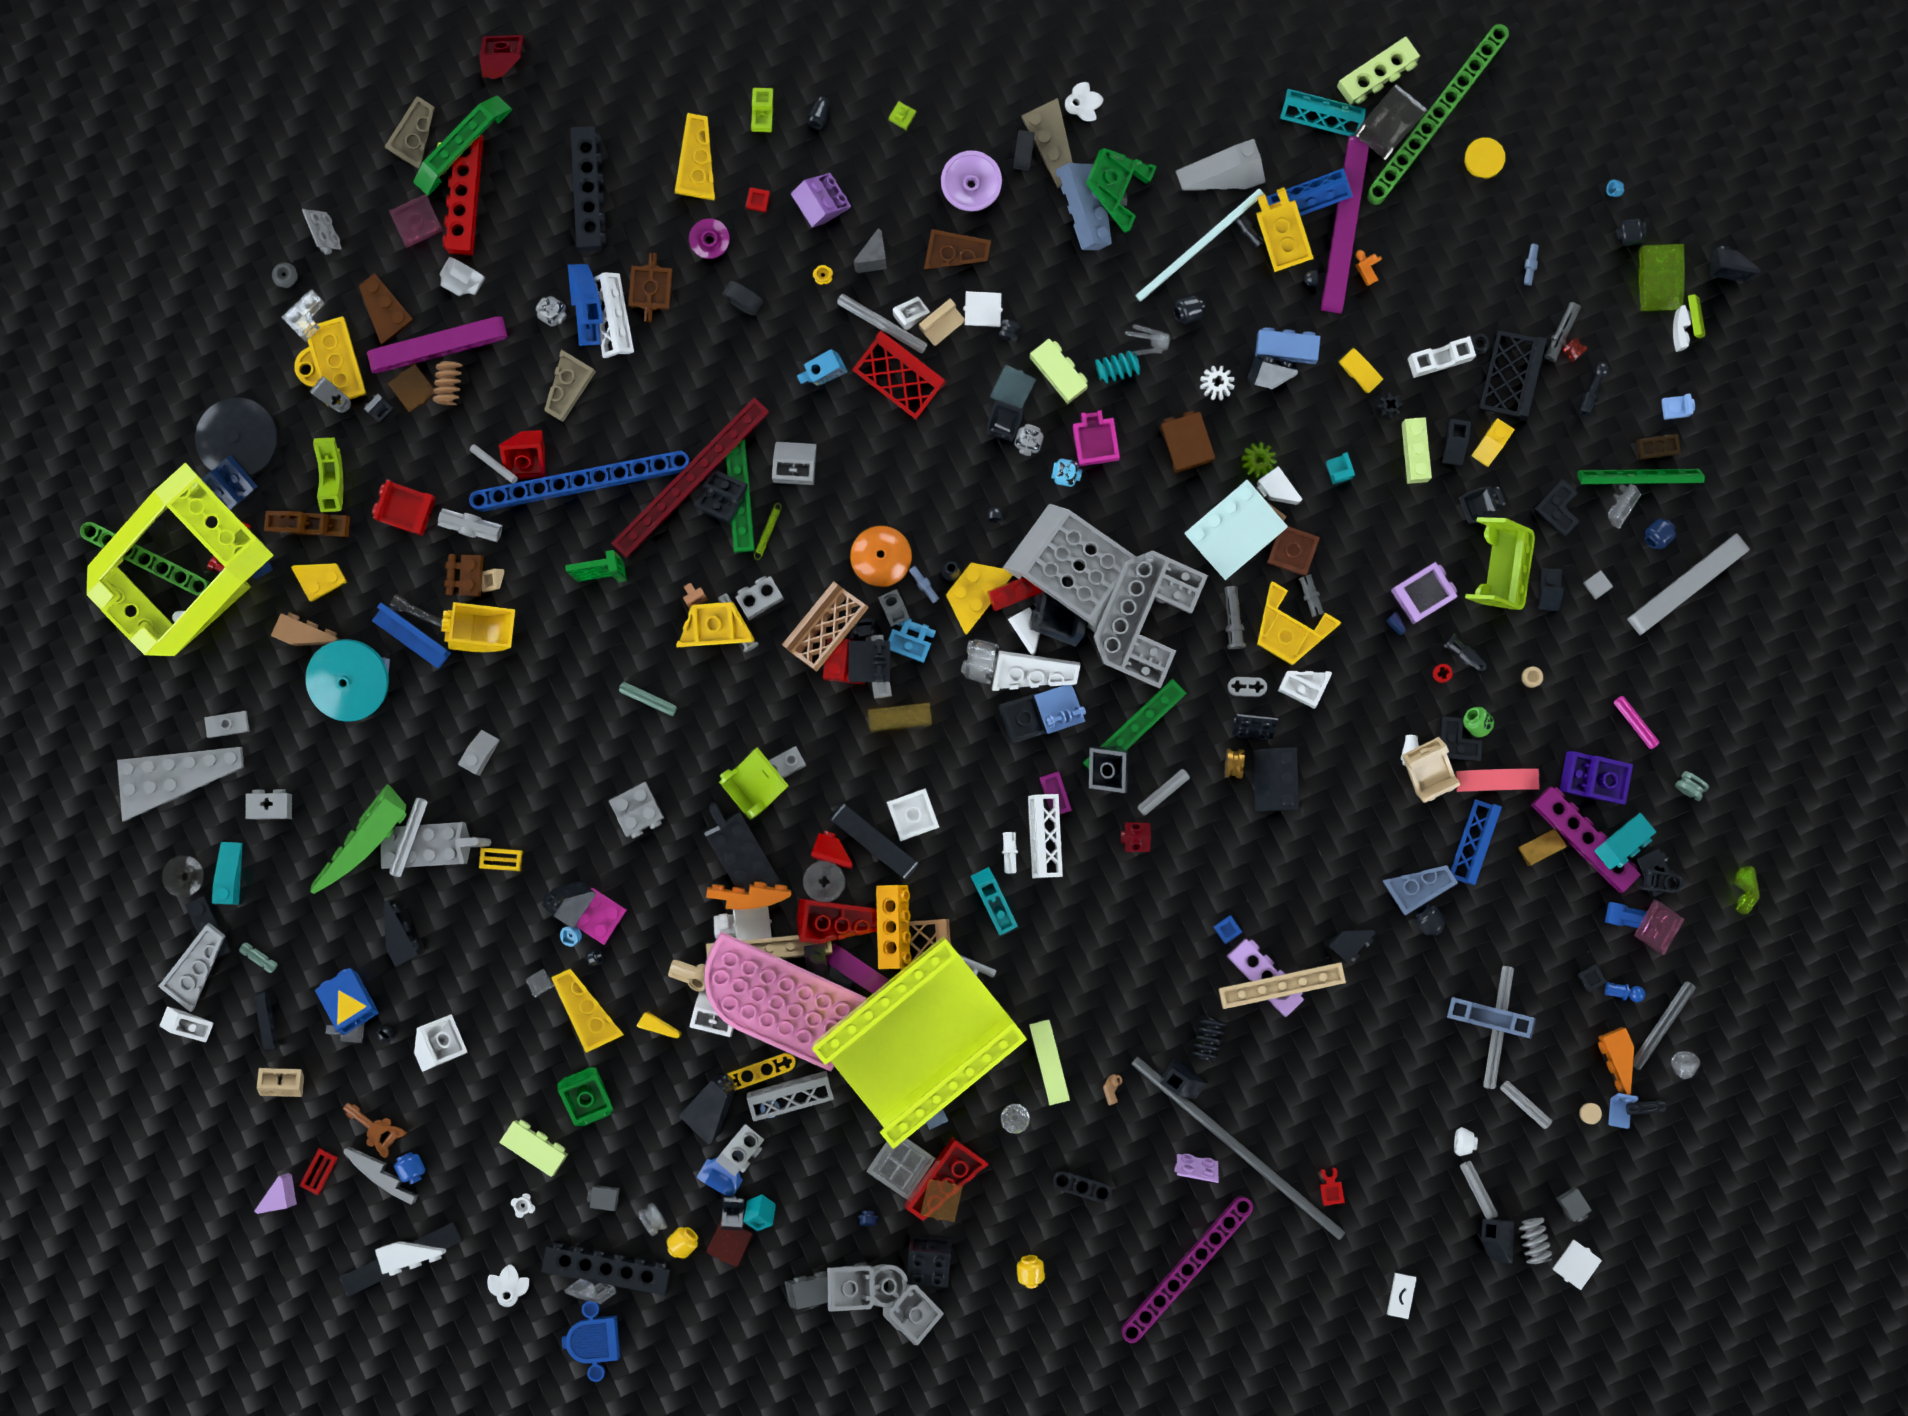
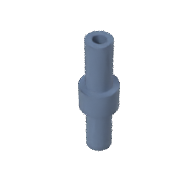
M1531 244L1529 257L1526 259L1524 267L1526 269L1524 285H1532L1534 270H1537L1538 261L1536 259L1539 248L1537 244Z
M916 566L912 567L909 572L917 581V586L926 593L932 603H935L940 598L931 588V583L922 576Z

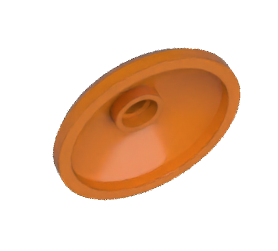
M875 526L863 531L856 538L851 548L850 557L853 570L862 581L876 587H887L899 582L907 574L911 565L912 553L907 539L899 531L887 526ZM879 551L885 553L883 558L877 557Z

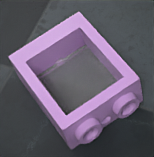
M1436 562L1391 590L1412 624H1415L1458 597L1456 595V587L1452 582L1447 581L1444 568L1441 565H1437Z

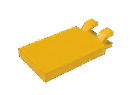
M1285 188L1277 190L1280 202L1268 205L1265 194L1257 196L1261 212L1256 213L1274 272L1314 259L1296 201L1289 202Z

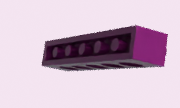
M1557 787L1547 788L1531 806L1619 893L1625 892L1641 875L1637 871L1639 868L1629 860L1621 867L1619 873H1615L1613 869L1609 870L1594 852L1608 837L1601 831L1597 832L1593 828L1594 823L1586 816L1583 818L1578 813V807L1572 802L1568 803L1563 798L1565 795ZM1556 803L1562 808L1559 815L1553 811V806ZM1570 818L1576 821L1575 829H1571L1568 826ZM1584 833H1589L1591 836L1589 844L1583 841Z

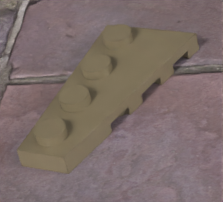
M1057 98L1022 115V120L1029 132H1035L1034 143L1057 188H1060L1063 185L1060 177H1057L1055 170L1067 163L1073 162Z

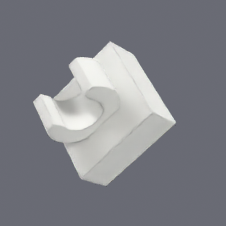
M733 914L714 916L715 938L718 937L720 932L732 937L736 936L735 927H733Z

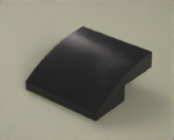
M714 469L704 482V491L694 506L703 513L731 524L743 501L748 485Z

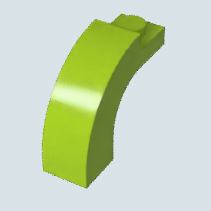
M335 437L314 438L313 445L319 468L317 499L320 511H341L344 488L340 449L337 448Z

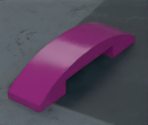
M836 943L832 946V954L826 955L829 965L872 994L889 981L888 978Z

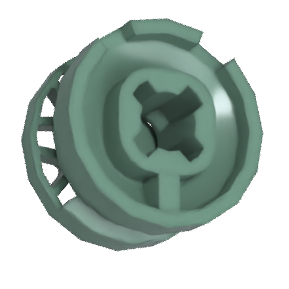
M1684 771L1681 775V781H1677L1675 787L1688 797H1695V800L1700 801L1703 797L1702 793L1708 790L1709 785L1696 775Z

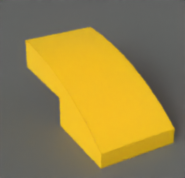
M1354 348L1339 361V364L1348 375L1353 377L1366 393H1370L1383 380L1372 365Z

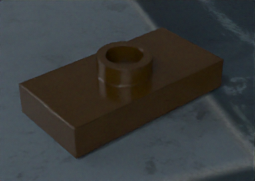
M1678 434L1636 440L1639 460L1681 454Z

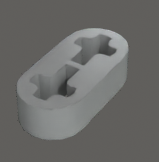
M1234 677L1229 681L1227 688L1233 696L1260 697L1267 691V683L1262 678ZM1239 681V685H1246V688H1241L1238 692H1235V688H1232L1231 685ZM1256 682H1259L1263 689L1256 693L1255 689H1249V685L1253 686Z

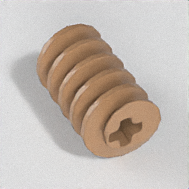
M442 361L436 365V369L439 372L435 373V377L438 380H435L434 384L438 388H435L433 391L437 394V396L433 397L434 402L443 405H457L453 400L459 399V396L455 395L454 392L460 391V388L456 387L455 384L461 383V380L456 379L455 376L462 375L461 372L456 370V368L462 367V364Z

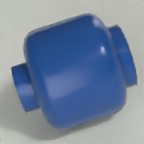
M410 1152L396 1159L397 1162L394 1168L401 1182L409 1181L411 1185L422 1179L420 1175L425 1172V1167L418 1154Z

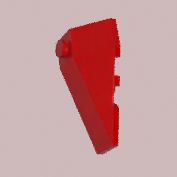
M799 898L796 920L800 942L822 944L832 940H840L877 931L876 908Z

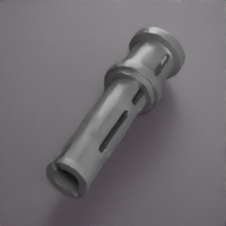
M1228 586L1224 588L1228 616L1226 632H1228L1229 645H1227V648H1245L1246 644L1243 643L1242 633L1244 626L1240 620L1238 587Z

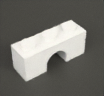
M1466 337L1450 342L1448 345L1431 350L1429 348L1413 353L1409 356L1408 362L1413 378L1472 361L1476 354L1471 338Z

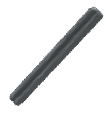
M1688 981L1683 984L1633 1058V1068L1641 1070L1696 989L1694 984Z

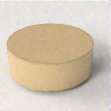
M1528 667L1522 673V682L1527 687H1536L1542 683L1543 673L1537 667Z
M1586 1103L1580 1108L1579 1115L1585 1123L1595 1124L1601 1119L1602 1112L1598 1105Z

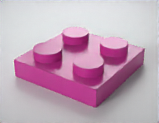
M591 888L596 895L575 926L605 945L627 909L596 889Z

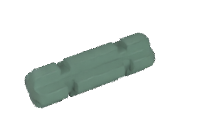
M244 943L240 947V953L245 956L248 955L250 960L260 967H264L269 973L276 969V962L268 960L269 957L256 948L253 949V946Z

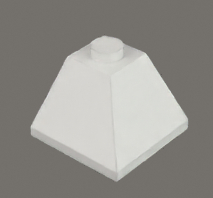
M1029 607L1008 620L1030 654L1034 656L1040 633L1031 630L1032 621H1030L1032 610Z
M452 1014L417 1028L414 1053L422 1072L467 1053Z

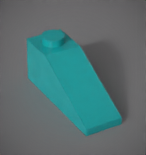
M221 842L213 881L212 904L239 905L243 843Z
M988 867L970 876L999 936L1018 927L990 868Z

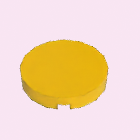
M1479 138L1468 146L1464 163L1467 170L1473 176L1488 179L1496 176L1503 168L1505 152L1496 140Z

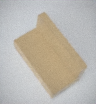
M949 299L919 323V329L936 346L961 326L965 319L957 311L956 304Z

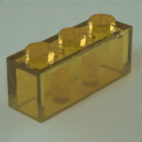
M930 703L868 710L871 732L932 725Z

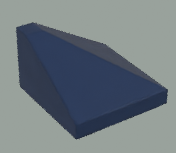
M1397 612L1393 613L1386 620L1399 635L1406 631Z

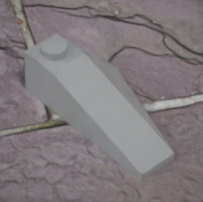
M1254 139L1234 145L1176 170L1182 190L1249 189L1266 182L1261 157Z

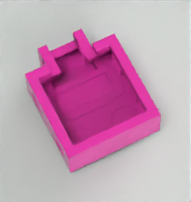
M1102 410L1088 414L1081 413L1082 423H1076L1072 426L1079 467L1119 461L1120 456L1114 418L1103 419Z

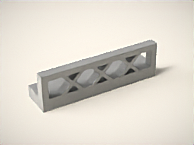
M827 1071L747 1092V1101L753 1122L834 1100ZM826 1086L827 1096L818 1097L813 1094L817 1087ZM803 1092L809 1096L805 1102L799 1103L794 1100L795 1095ZM782 1097L788 1100V1103L783 1108L773 1105L777 1098ZM763 1103L768 1106L765 1113L756 1115L755 1104Z

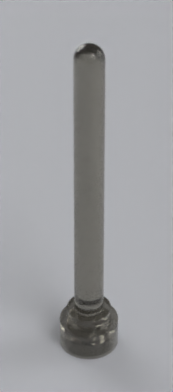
M396 594L393 597L390 609L396 612L404 610L442 628V619L408 604L407 600H404V597Z

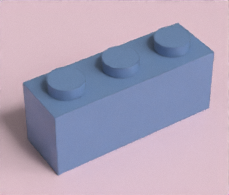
M1263 328L1257 334L1255 356L1263 358V355H1267L1280 361L1287 360L1289 362L1316 364L1319 355L1320 336H1315L1313 332L1296 334L1294 330L1276 332L1274 328Z

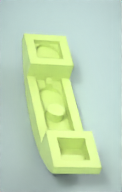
M1050 1020L1029 1024L1049 1105L1070 1101Z

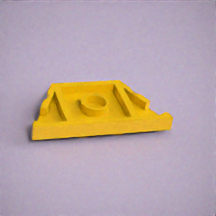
M970 563L946 594L964 634L967 635L991 605L987 591L1007 584L1013 575L1005 569Z
M734 602L699 604L691 606L688 620L685 621L682 636L676 645L677 647L746 643L754 642V638Z

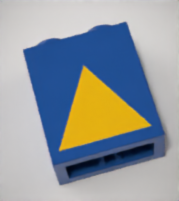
M351 968L340 971L338 976L324 981L315 990L333 1026L342 1035H346L379 1014L360 976Z

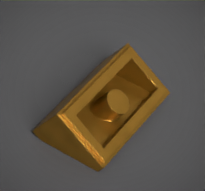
M1553 829L1518 848L1527 865L1531 866L1567 846L1556 829Z

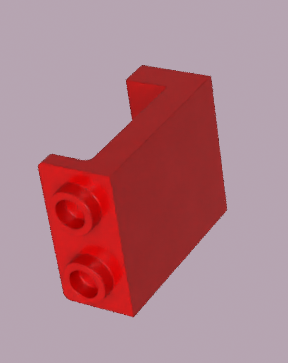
M386 480V483L382 484L379 490V495H381L379 502L375 503L373 507V518L376 521L423 536L437 498L431 494L422 493Z

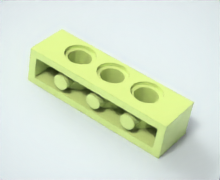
M1404 37L1342 78L1337 87L1350 105L1354 103L1360 104L1368 98L1366 95L1372 91L1374 94L1384 87L1383 84L1388 81H1395L1401 76V72L1404 70L1408 72L1417 66L1416 62L1420 55L1408 38ZM1391 59H1398L1401 64L1394 65ZM1375 70H1382L1384 76L1376 75ZM1363 80L1367 83L1368 86L1361 87L1358 84V81Z

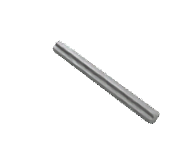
M1502 967L1496 1009L1508 1011L1514 973L1513 967ZM1492 1029L1484 1079V1087L1489 1089H1495L1504 1036V1032Z

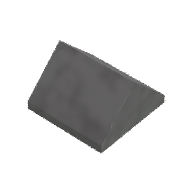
M877 229L854 260L856 272L887 269L882 231L880 229Z

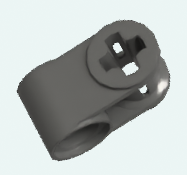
M323 376L310 391L315 397L339 413L346 412L351 406L350 399ZM338 399L342 401L340 405L336 402Z

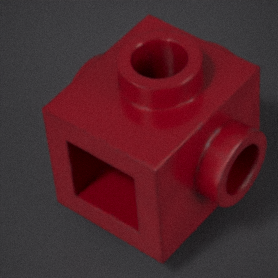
M1125 823V831H1121V843H1125V852H1150V823Z

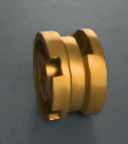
M1227 749L1225 777L1230 775L1236 776V778L1243 777L1244 750L1231 751V749Z

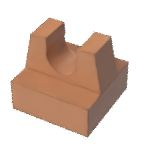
M691 583L684 586L688 595L683 597L689 609L692 605H699L708 600L701 587L695 590Z

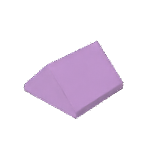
M286 1173L278 1176L254 1212L259 1214L296 1205L292 1175Z

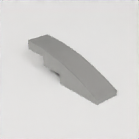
M351 1147L344 1149V1154L375 1184L409 1204L416 1202L417 1194L401 1188L399 1177L384 1171L387 1165L386 1162Z

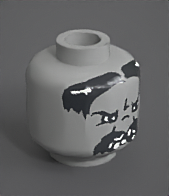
M552 296L543 297L536 307L537 317L552 327L558 323L562 324L567 317L565 313L566 305Z
M1025 424V427L1018 429L1014 445L1020 449V454L1031 456V453L1040 451L1044 438L1040 428Z

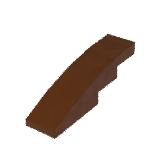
M266 511L264 531L349 537L350 517L292 511Z

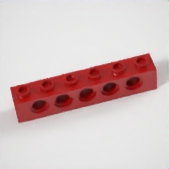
M482 134L467 148L471 150L468 156H460L450 166L452 168V175H449L448 187L451 190L450 195H447L446 199L449 213L445 215L447 235L443 236V247H445L449 254L473 255L483 148ZM469 169V172L466 176H460L461 170ZM467 189V193L464 196H458L459 190ZM464 208L465 213L462 216H457V210ZM458 228L464 229L462 235H454Z

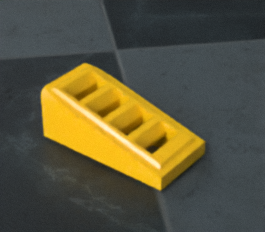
M645 1012L637 1024L639 1028L669 1037L679 1038L681 1036L680 1031L650 1012Z

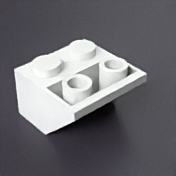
M706 990L699 992L690 1027L731 1037L734 1028L724 1022L714 1011L707 997Z

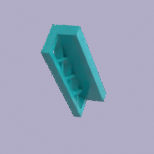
M1287 89L1280 119L1346 136L1359 137L1366 108ZM1288 105L1297 107L1300 113L1294 116L1286 114ZM1314 111L1319 118L1309 120L1305 114ZM1333 116L1336 117L1339 123L1332 126L1327 124L1325 119ZM1353 121L1357 122L1358 126L1356 131L1348 130L1344 124Z

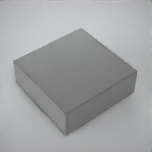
M1601 570L1583 583L1594 599H1597L1613 587Z

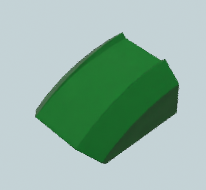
M588 1067L583 1071L563 1078L558 1083V1092L575 1126L588 1125L609 1116L613 1111L612 1104L596 1068Z

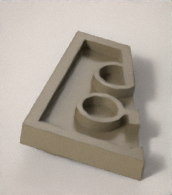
M417 96L385 145L387 150L417 169H420L435 110L434 106Z
M561 350L560 361L555 370V379L553 386L550 388L545 411L561 422H564L596 371Z

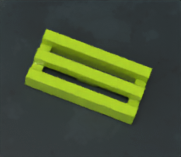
M1695 294L1690 295L1688 300L1694 336L1702 338L1706 335L1700 298Z

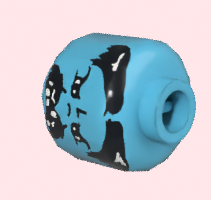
M1059 459L1057 463L1054 462L1052 478L1058 485L1073 487L1076 481H1080L1082 469H1078L1077 461Z

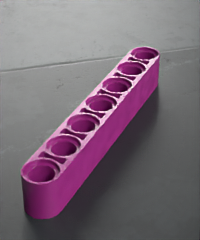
M499 316L369 350L367 356L371 372L380 373L506 339L508 336L503 317Z

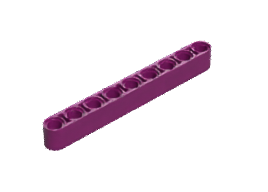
M1349 136L1343 168L1353 197L1342 200L1337 204L1321 311L1341 314L1343 310L1370 143L1368 138Z
M1239 1196L1232 1201L1124 1323L1121 1331L1127 1342L1135 1343L1146 1333L1253 1211V1205L1248 1198ZM1241 1201H1246L1248 1204V1208L1244 1212H1239L1237 1209V1205ZM1232 1217L1234 1219L1233 1226L1225 1227L1223 1224L1224 1219ZM1214 1232L1220 1234V1240L1217 1243H1211L1209 1240L1210 1235ZM1199 1248L1206 1249V1256L1202 1259H1198L1195 1255ZM1191 1264L1193 1267L1190 1274H1183V1265ZM1177 1280L1179 1282L1178 1288L1175 1290L1168 1289L1169 1281ZM1158 1295L1165 1298V1302L1160 1306L1154 1304V1298ZM1143 1311L1151 1313V1318L1148 1321L1140 1320V1314ZM1129 1327L1137 1329L1134 1337L1126 1335V1330Z

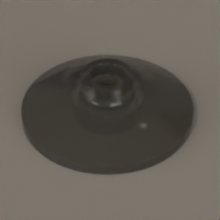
M177 856L165 865L162 881L167 891L178 897H188L195 894L201 888L204 881V871L196 859L189 856ZM183 873L188 874L187 880L182 879Z

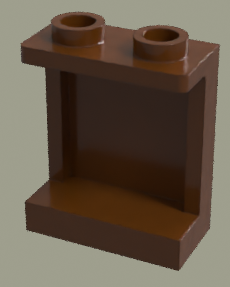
M1189 411L1184 413L1182 418L1175 419V417H1170L1163 420L1164 423L1161 424L1160 429L1163 431L1171 455L1174 473L1214 461L1215 455L1200 412Z

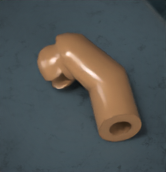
M1112 1074L1103 1086L1108 1105L1118 1102L1115 1091L1122 1083L1120 1075Z

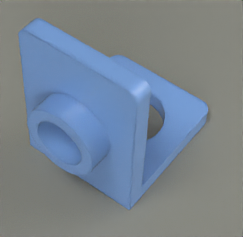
M1621 1093L1611 1097L1608 1124L1628 1129L1630 1127V1115L1626 1113V1104L1638 1101V1097Z

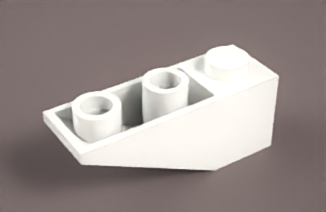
M398 1241L380 1247L375 1252L382 1274L389 1272L391 1276L402 1272L401 1268L409 1266L410 1269L421 1266V1261L429 1259V1262H434L442 1259L441 1255L446 1253V1249Z

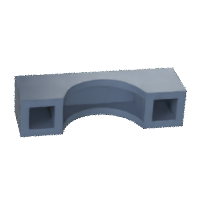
M1453 997L1447 1018L1530 1039L1532 1038L1536 1018Z

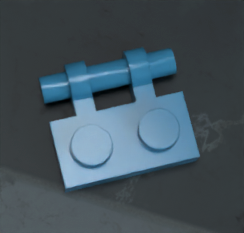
M912 619L898 623L897 625L902 626L901 631L892 629L888 640L890 641V651L924 663L931 643L924 641L925 636L934 638L936 630L929 628L926 624L920 625L912 622ZM908 629L918 632V638L908 635Z

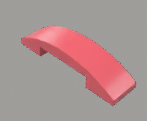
M1539 769L1456 771V778L1460 782V786L1456 787L1457 792L1539 789Z

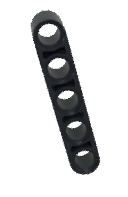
M841 802L829 817L836 825L906 881L909 880L920 866L844 803Z

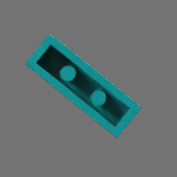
M1639 813L1598 846L1594 852L1609 870L1616 865L1620 868L1629 861L1628 856L1632 858L1641 851L1639 849L1640 846L1644 848L1652 841L1650 837L1656 831L1645 817Z

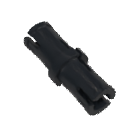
M1244 213L1234 220L1242 230L1243 236L1246 235L1255 248H1258L1265 242L1264 237L1255 228L1256 224L1250 222Z

